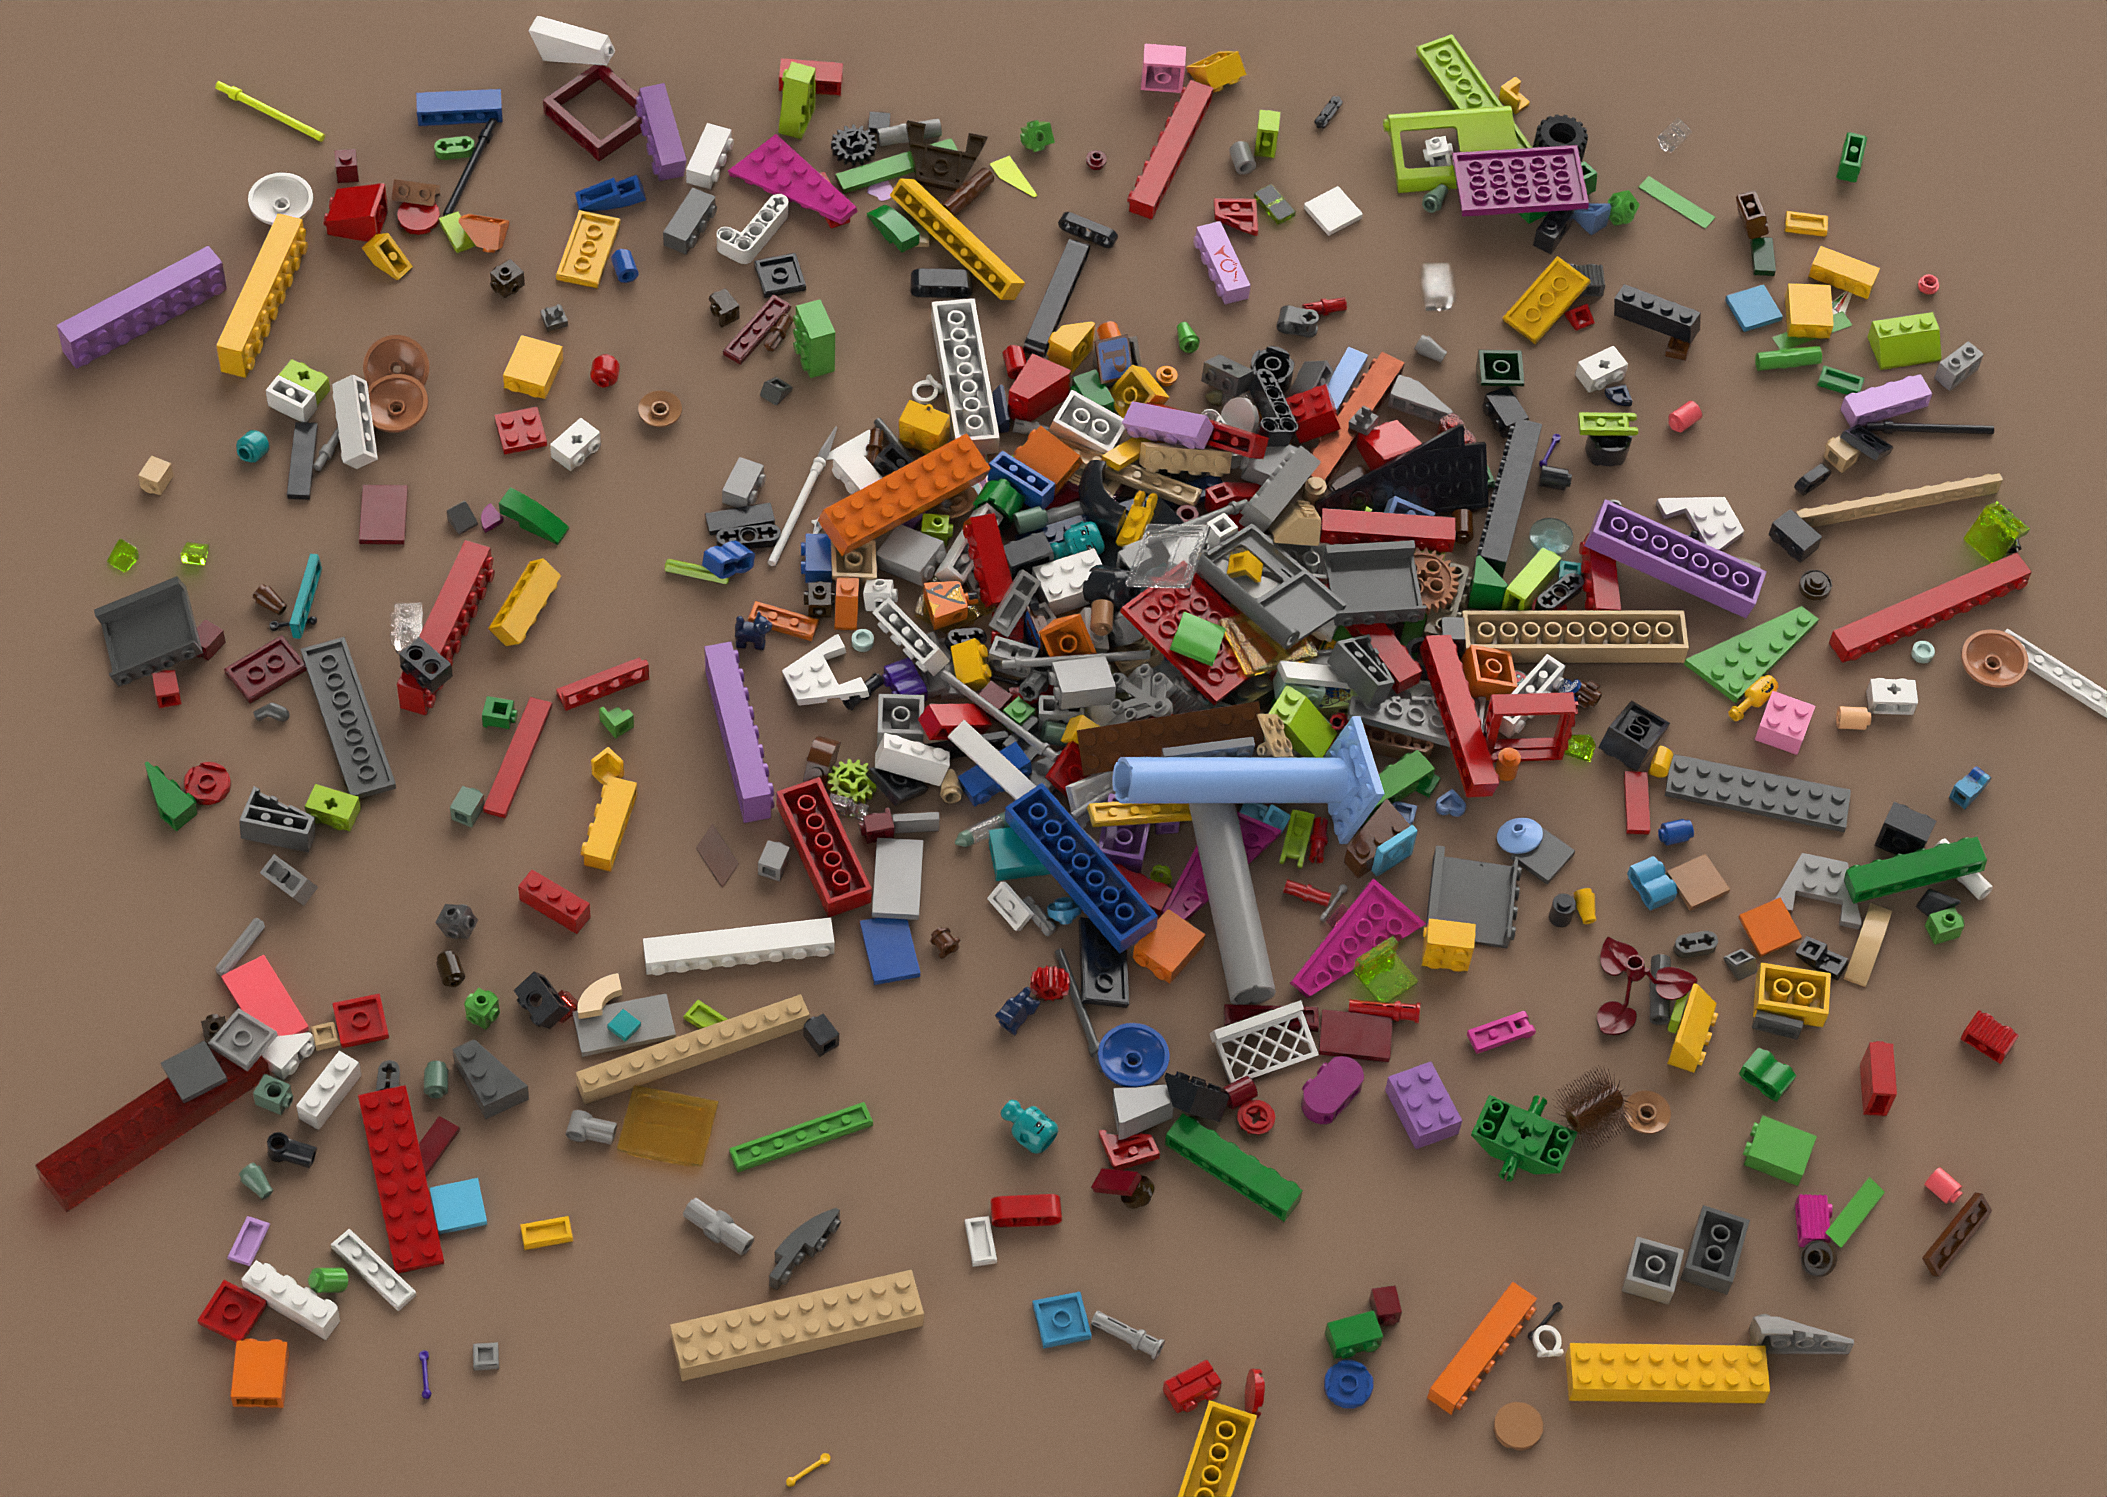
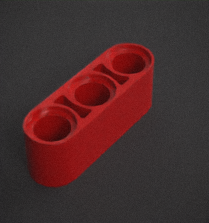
M1055 1194L997 1196L990 1201L992 1225L995 1227L1052 1226L1062 1222L1061 1198Z

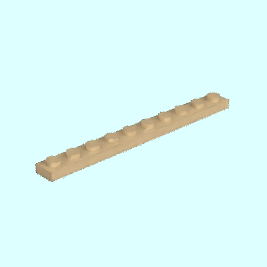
M2000 473L1986 474L1982 477L1965 478L1955 482L1948 481L1934 486L1926 485L1918 489H1905L1901 492L1884 493L1880 496L1863 497L1859 500L1842 501L1838 504H1825L1811 509L1803 508L1796 511V514L1811 527H1818L1998 493L2003 479Z

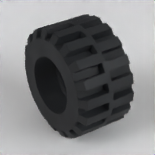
M1559 114L1554 117L1549 116L1538 125L1533 148L1577 145L1581 162L1588 140L1587 130L1574 117L1569 118L1568 115L1560 116Z

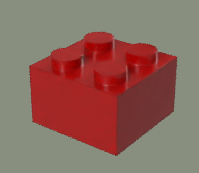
M1327 384L1285 398L1298 425L1296 436L1300 444L1341 429L1335 404Z

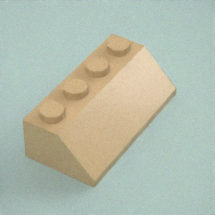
M1297 500L1296 504L1291 503L1282 510L1267 529L1274 543L1319 546L1321 518L1309 501Z

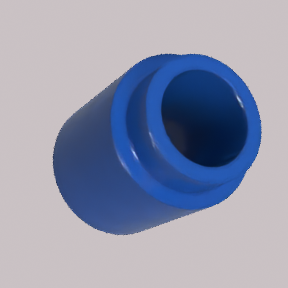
M1684 819L1662 823L1660 829H1658V837L1666 846L1689 841V838L1694 837L1693 825L1690 820Z

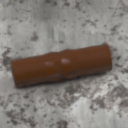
M981 168L969 180L964 182L961 187L957 188L941 205L955 216L994 182L992 172L987 168Z

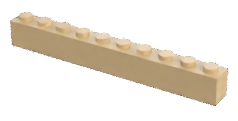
M800 994L576 1072V1084L584 1104H588L803 1029L806 1021L810 1019V1014Z

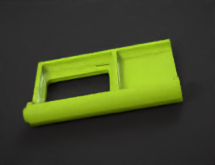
M1511 106L1389 114L1386 119H1383L1384 132H1387L1390 136L1398 193L1432 191L1440 184L1445 185L1448 189H1457L1453 165L1407 169L1404 166L1400 133L1403 131L1455 128L1459 152L1518 149Z

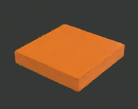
M1781 897L1742 913L1738 917L1759 957L1797 942L1802 938Z

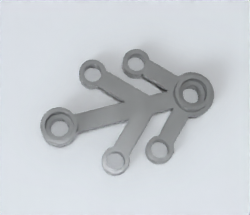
M1142 664L1138 669V674L1142 677V690L1132 685L1123 673L1112 674L1116 685V692L1122 693L1125 691L1135 698L1124 702L1120 699H1115L1110 703V710L1116 715H1120L1125 711L1124 718L1128 722L1138 721L1150 716L1157 718L1171 715L1173 712L1172 702L1166 698L1168 678L1161 672L1156 673L1152 678L1153 669L1148 664ZM1152 682L1157 686V699L1152 697ZM1142 705L1150 706L1140 711H1136L1134 709Z

